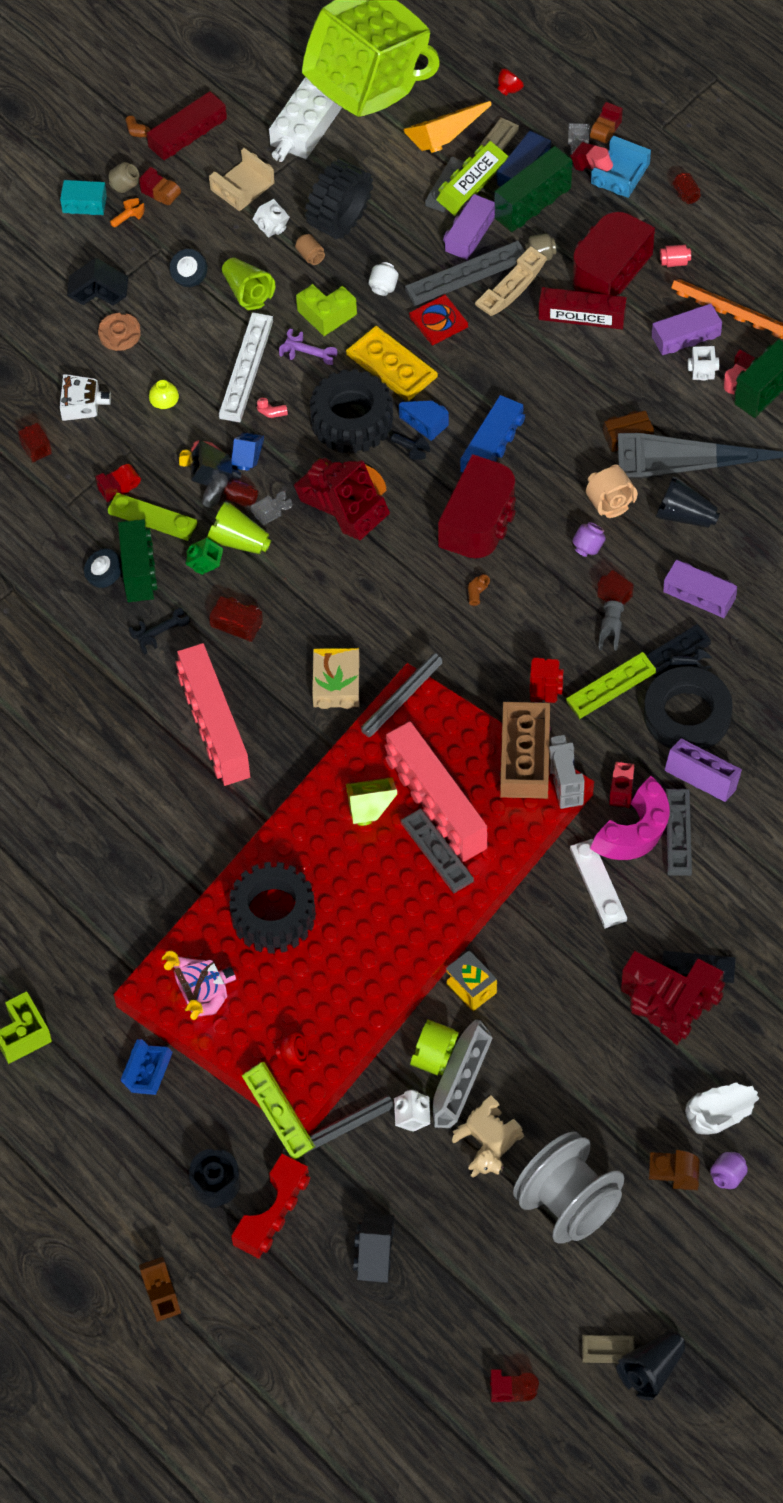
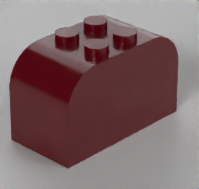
M613 212L602 217L595 226L593 225L589 229L588 235L584 240L581 239L576 246L573 262L574 290L619 296L652 257L655 227L623 212Z
M472 454L438 522L439 548L469 558H483L495 550L500 539L503 540L507 533L506 526L508 522L512 523L516 512L514 510L516 501L515 477L507 466Z

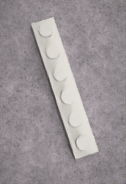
M252 313L219 412L220 419L241 422L273 324V316Z

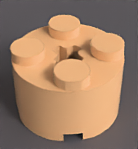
M612 465L610 468L604 469L599 473L595 472L588 477L589 483L586 488V494L601 516L602 514L607 518L619 516L629 509L628 505L631 501L634 503L637 499V489L619 465Z

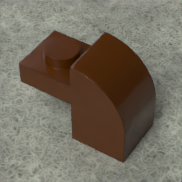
M676 1150L675 1154L650 1152L649 1179L673 1181V1189L698 1190L700 1160L696 1155L681 1150Z
M163 1257L140 1264L139 1269L157 1322L181 1314Z

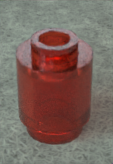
M680 173L675 177L673 186L682 201L687 204H693L701 197L700 188L690 173Z
M235 479L232 483L228 482L224 494L227 495V500L245 507L248 505L253 507L259 490L254 489V486Z

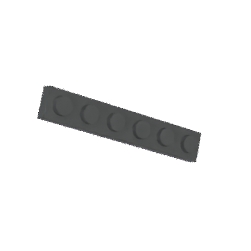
M519 241L513 242L406 285L405 292L414 306L516 266L517 259L525 250Z

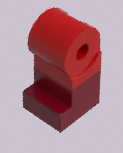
M125 464L108 475L102 473L95 476L97 489L107 503L114 499L116 493L124 495L137 487L141 482L140 476L130 464Z

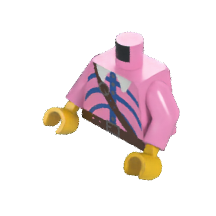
M167 951L162 957V960H168L164 965L166 970H171L173 967L176 968L174 970L175 979L187 1002L185 1011H191L192 1013L191 1019L195 1020L198 1016L216 1014L227 998L225 984L236 980L231 966L218 971L212 960L205 961L178 957L173 951Z

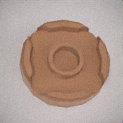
M114 313L108 315L99 325V339L106 348L121 351L129 349L138 342L141 336L140 324L130 314L121 315V313Z

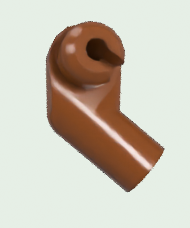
M128 116L125 121L130 135L138 138H147V132L150 131V128L143 124H138L134 116Z
M482 574L469 583L468 596L470 605L476 606L480 604L479 594L490 583V578L487 575Z

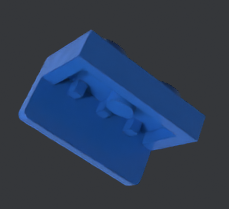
M137 1039L126 1068L123 1071L121 1082L132 1093L156 1095L173 1052L168 1047L148 1046L142 1039Z

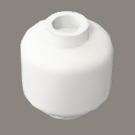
M383 262L382 264L375 265L369 278V286L374 293L386 296L395 290L399 274L390 263Z

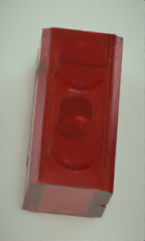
M220 596L209 617L211 627L249 642L253 641L263 623L262 611L258 607L243 605L233 597L225 598Z

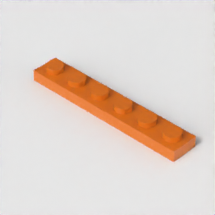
M681 279L674 280L671 288L677 290V295L685 298L691 296L696 299V303L703 306L712 304L715 307V311L726 314L728 312L733 314L734 319L740 322H745L746 320L752 322L754 328L762 331L766 328L773 331V336L783 339L782 322Z

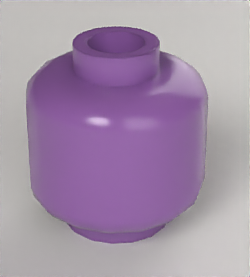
M592 522L580 525L572 539L573 544L576 546L575 551L585 557L588 554H597L606 539L603 534L604 530Z
M724 1152L712 1165L710 1172L714 1183L718 1187L734 1189L746 1176L748 1169L745 1159L740 1154Z

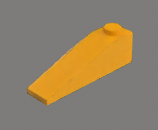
M491 102L478 103L455 111L456 113H450L440 116L438 119L405 128L404 132L421 151L430 149L432 153L442 150V145L451 142L491 106Z

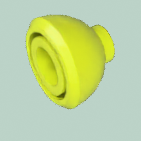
M166 380L158 381L151 387L149 392L150 403L159 409L171 408L179 399L177 388Z

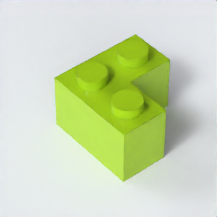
M313 284L296 295L297 311L323 336H326L357 315L356 298L343 286L327 297Z
M27 991L5 1002L13 1023L0 1029V1050L8 1064L51 1043L52 1040L48 1027Z

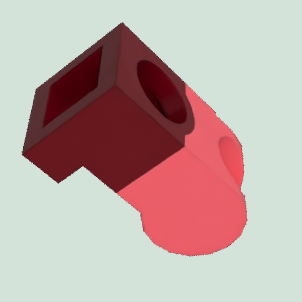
M582 142L570 155L575 169L583 171L584 168H597L607 172L613 167L609 152L603 147Z
M742 350L738 351L735 355L734 367L728 369L725 373L724 389L726 392L735 394L737 376L741 371H746L750 367L755 357Z
M616 762L615 770L613 771L609 805L630 808L635 764Z

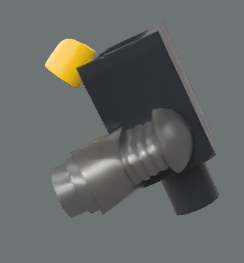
M201 440L193 452L189 450H182L180 452L179 465L184 467L190 465L191 481L208 486L202 499L203 505L208 508H213L215 504L219 503L222 490L227 487L228 481L237 484L241 478V472L232 469V459L228 454Z

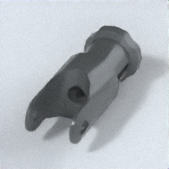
M607 601L604 604L606 611L605 618L601 622L598 646L601 651L604 639L607 636H615L614 650L617 651L622 626L620 618L621 612L624 611V605L618 601Z

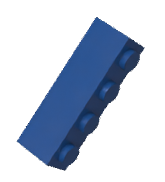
M499 396L460 458L461 472H464L472 454L495 462L498 458H502L507 443L512 442L515 430L518 426L521 427L525 420L523 404L504 396Z

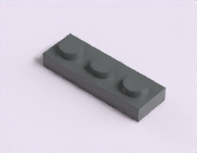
M451 157L425 200V206L445 212L446 208L436 200L440 194L438 189L445 181L448 183L451 181L450 177L457 169L461 171L464 168L462 165L465 161Z

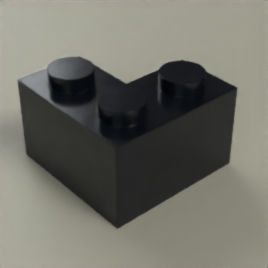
M95 257L69 276L67 296L81 305H85L95 297H98L114 306L127 296L128 276Z
M364 1213L363 1221L358 1222L357 1232L355 1233V1247H359V1255L354 1256L353 1270L358 1271L357 1280L388 1283L394 1234V1215Z

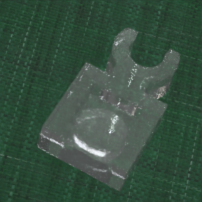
M569 123L568 145H571L570 154H572L582 142L589 144V124Z
M282 491L273 500L270 496H267L251 505V511L264 526L282 516L281 509L287 510L291 508L292 500L282 501L286 498V492Z

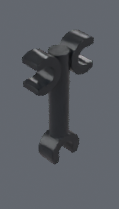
M178 608L174 611L172 618L147 631L145 624L140 621L139 627L141 630L134 631L132 627H129V634L133 639H137L141 652L146 655V645H152L154 649H157V642L153 637L176 625L186 626L190 621L188 616L179 618L184 612L183 608Z

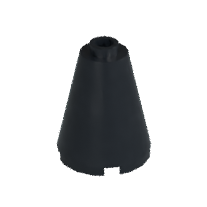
M673 476L655 517L709 528L711 524L715 526L720 513L716 512L718 507L680 479Z
M666 1332L625 1354L617 1361L619 1364L616 1366L619 1378L629 1390L633 1387L638 1392L636 1396L646 1401L653 1400L659 1394L685 1352L684 1339L678 1333Z

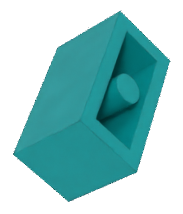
M63 181L60 198L63 213L104 215L107 198L105 182Z

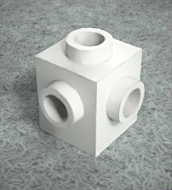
M273 199L259 206L253 220L267 237H270L274 234H281L286 229V223L290 217Z
M693 347L692 358H688V371H692L693 380L714 379L715 371L719 370V357L715 358V347Z
M408 1090L394 1098L395 1126L414 1132L430 1125L428 1096L420 1094L416 1090Z

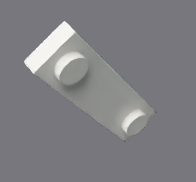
M593 839L570 846V851L605 929L626 922L627 916L600 855L590 849L593 843Z

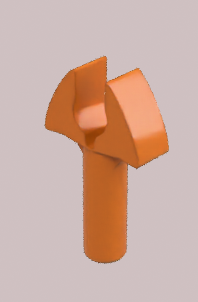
M139 198L124 201L123 204L126 210L110 221L111 226L116 228L131 216H135L140 220L145 211L144 203L135 208L139 205Z

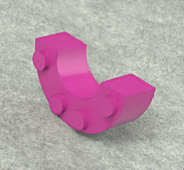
M652 776L637 790L631 802V805L637 810L640 821L636 824L625 826L609 820L596 834L590 847L592 851L610 859L631 860L647 854L656 846L668 823L670 808L666 793Z

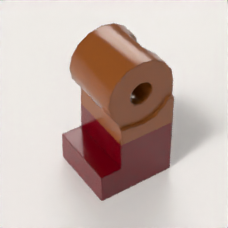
M606 102L602 107L600 116L591 129L590 138L605 144L608 143L622 122L623 108Z
M152 167L139 178L141 193L160 203L171 205L181 194V189L175 182L161 177L157 174V170Z

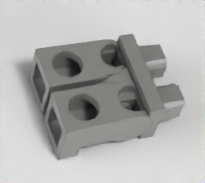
M565 735L552 737V746L549 747L550 775L554 774L553 782L560 809L583 805L584 778L582 773H575L573 743H567Z

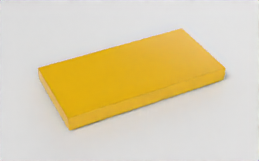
M378 326L372 328L346 350L347 356L373 376L379 377L382 383L384 382L407 402L438 377V373Z

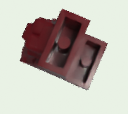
M319 458L308 470V473L294 484L301 502L335 516L342 533L359 541L390 514L384 497L377 494L366 465L362 460L358 462L349 461L342 464L340 462L332 463L327 458Z
M634 951L623 969L621 991L631 997L630 1009L632 1014L648 1018L651 1024L661 1028L660 1032L678 1045L682 1038L686 1039L692 1029L690 1024L693 1019L698 1020L703 1009L710 1011L713 1005L717 1006L720 1003L724 994L721 992L725 985L723 981L724 971L697 959L689 974L685 977Z

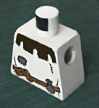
M63 374L60 401L62 421L97 416L98 405L111 404V392H100L96 379Z

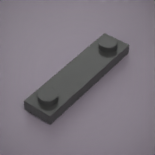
M666 789L670 808L669 820L666 825L668 875L691 876L690 789Z
M421 808L401 820L402 826L453 893L474 882L472 875Z

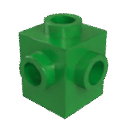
M205 538L189 546L185 564L195 572L203 575L219 567L223 548L210 539Z

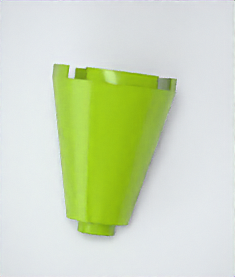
M230 258L223 264L222 273L242 307L247 310H256L265 305L263 302L267 298H272L275 291V280L268 272L237 258Z
M224 502L215 518L214 526L212 525L207 538L221 546L261 554L262 551L266 552L271 543V540L268 539L269 534L231 503Z

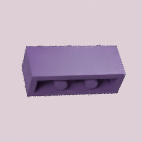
M473 194L471 199L465 202L460 216L457 215L454 219L451 230H447L444 235L445 252L468 260L495 219V202Z
M708 304L653 323L652 338L662 355L675 353L680 349L695 346L700 342L721 336L722 321L713 305Z
M676 560L664 579L663 592L725 618L736 599L737 586L728 580L715 577L707 571L694 568L689 563Z
M680 739L670 749L665 767L666 772L724 802L736 791L742 769L683 739Z

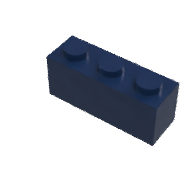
M529 131L497 171V185L501 187L551 149V140Z

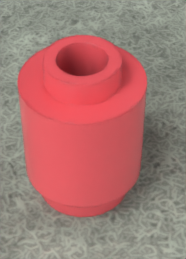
M686 244L665 246V248L660 249L661 266H687L688 261H691L690 248H686Z

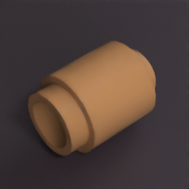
M311 234L302 235L297 239L295 248L308 263L317 265L323 261L325 257L324 249Z

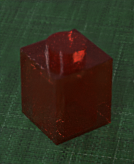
M38 423L18 431L20 443L32 463L52 454L50 441Z
M614 570L607 576H602L597 584L598 597L605 602L618 601L625 605L633 597L634 584Z

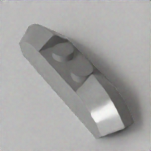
M481 1020L473 1021L460 1036L437 1087L433 1100V1123L435 1128L452 1127L457 1123L493 1039L491 1033Z

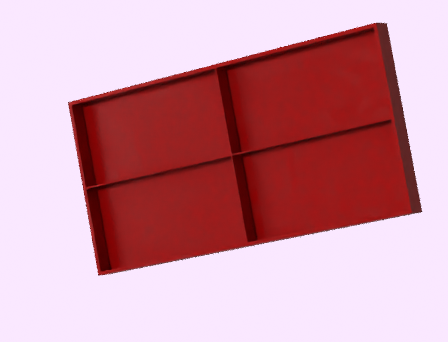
M409 663L399 671L114 993L117 1008L260 1109L262 1108L242 1075L261 1062H265L308 1135L312 1134L446 973V968L456 961L593 796L594 781L583 775V805L560 809L553 782L554 774L550 775L549 772L548 799L501 797L503 723L431 677L371 737H367L362 733L361 727L417 670ZM410 721L487 825V849L462 862L474 878V882L456 893L450 890L401 824L403 818L420 808L422 810L424 808L420 803L417 804L413 800L411 790L408 786H403L396 769L389 767L386 761L387 751L385 745L387 744L386 734ZM393 778L397 795L381 816L369 825L353 824L346 784ZM266 862H271V867H277V862L284 863V869L286 870L291 865L296 868V875L302 872L305 875L306 882L309 881L312 886L316 916L315 920H313L314 927L312 931L308 930L306 940L303 941L299 938V946L295 948L291 944L287 945L288 951L281 953L280 948H274L275 954L268 953L266 947H263L262 952L256 951L254 943L248 947L244 944V937L239 939L236 929L232 925L229 904L230 892L234 890L236 879L242 882L241 874L244 871L251 874L252 866L258 864L259 869H263ZM278 889L266 890L253 898L249 909L260 919L275 921L286 917L293 910L295 900L285 891ZM167 951L175 952L178 957L205 961L212 960L218 971L231 966L236 980L225 984L227 998L216 1014L198 1016L195 1020L191 1019L192 1013L191 1011H185L187 1002L175 979L174 970L176 968L173 967L171 970L164 968L168 960H162V957ZM294 1032H299L305 1038L308 1045V1059L303 1066H292L284 1060H279L276 1055V1047L281 1045L282 1040L287 1035Z

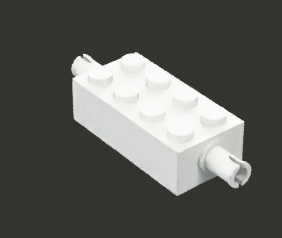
M306 77L269 128L270 145L276 147L272 157L276 161L279 159V162H282L288 153L307 159L342 109V107L318 90Z

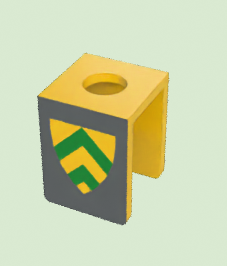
M471 951L466 952L446 968V971L451 976L447 979V985L472 1011L476 1010L497 993V979Z

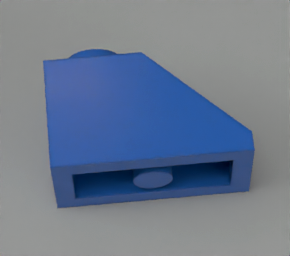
M434 401L401 402L399 404V418L430 441L449 426V412L444 406L438 405Z
M243 432L236 437L233 444L232 465H236L239 470H250V468L255 467L259 459L264 436Z

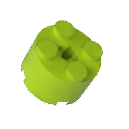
M427 1019L410 1065L437 1076L438 1074L443 1076L459 1032Z

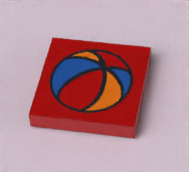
M446 295L409 313L410 319L432 346L468 328V322Z

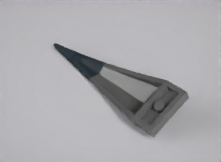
M618 433V465L624 470L628 478L642 479L783 458L782 451L706 443L644 433Z

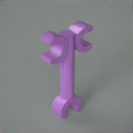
M293 329L288 330L285 344L279 347V356L282 357L284 352L288 351L290 352L289 357L292 360L295 357V350L321 357L324 363L333 365V358L329 357V355L337 357L336 348L328 347L324 350L302 343L303 332H300L297 337H293Z

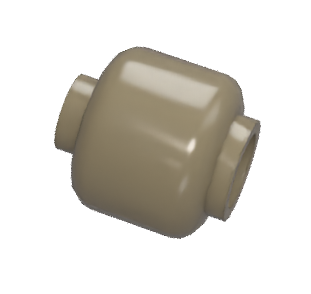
M127 162L119 164L110 170L108 174L109 184L119 193L129 191L139 182L138 169Z
M547 233L530 236L528 244L524 245L525 251L531 246L546 256V261L551 260L553 255L556 254L555 240Z

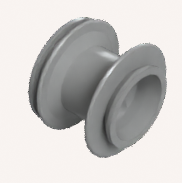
M577 1132L565 1133L545 1146L522 1171L513 1190L514 1198L519 1201L522 1209L531 1210L545 1204L558 1218L552 1235L556 1243H566L571 1240L579 1241L592 1234L611 1216L622 1196L623 1173L621 1171H611L599 1177L585 1163L590 1152V1140L582 1137Z

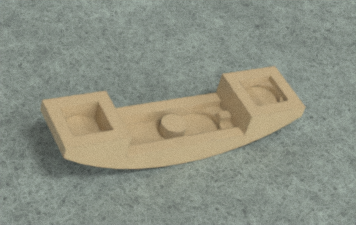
M530 246L517 259V266L493 290L488 289L475 302V305L490 316L499 313L528 287L543 267L547 257Z

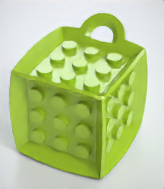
M334 0L321 9L308 39L302 73L330 100L355 116L360 117L391 106L410 92L415 81H422L432 77L439 68V56L437 51L428 45L430 37L429 28L397 0ZM419 55H425L429 61L427 67L422 70H414Z

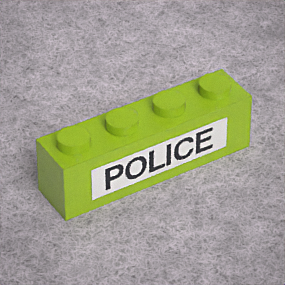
M489 141L485 147L481 145L474 153L476 156L473 159L469 157L462 165L464 168L461 171L457 169L450 177L451 181L449 183L445 181L438 189L440 194L436 200L454 216L463 209L465 202L469 201L473 194L476 195L497 174L499 168L509 157L493 142Z

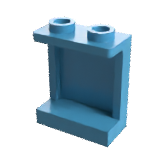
M613 136L610 140V149L608 151L613 167L607 172L593 168L591 184L629 198L650 164L651 150Z

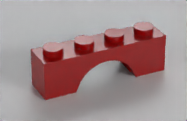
M281 1154L269 1174L270 1182L277 1191L275 1203L268 1211L260 1215H244L231 1236L233 1246L258 1259L263 1252H268L273 1242L271 1238L276 1231L279 1232L285 1223V1215L288 1210L292 1211L298 1201L297 1195L300 1190L304 1191L310 1181L308 1166L284 1154Z

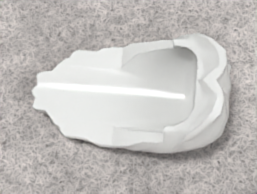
M733 1083L697 1093L686 1104V1117L691 1128L698 1134L719 1133L739 1123L744 1117L752 1113L754 1103L759 1100L758 1092L754 1090L753 1086L746 1087L742 1084Z

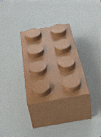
M503 702L501 797L548 799L550 703Z

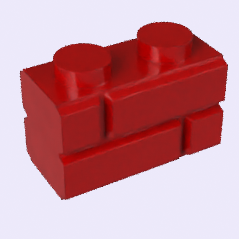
M533 658L530 674L531 701L542 702L544 700L548 703H556L558 694L562 695L564 669H559L558 659H547L545 661L544 658Z

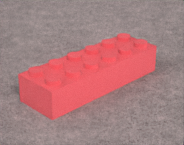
M204 643L177 651L178 661H175L178 670V680L180 685L185 688L184 694L188 705L191 704L193 719L195 723L199 724L200 737L202 741L206 742L209 760H213L216 778H221L224 786L250 778L248 754Z
M411 721L386 734V761L389 767L396 769L403 786L409 787L413 800L417 804L420 803L424 808L423 812L430 821L433 820L436 829L443 838H446L454 853L464 862L486 850L487 825Z

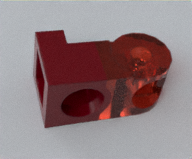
M491 1370V1402L531 1401L537 1396L539 1381L532 1373H523L520 1376H502L501 1370Z

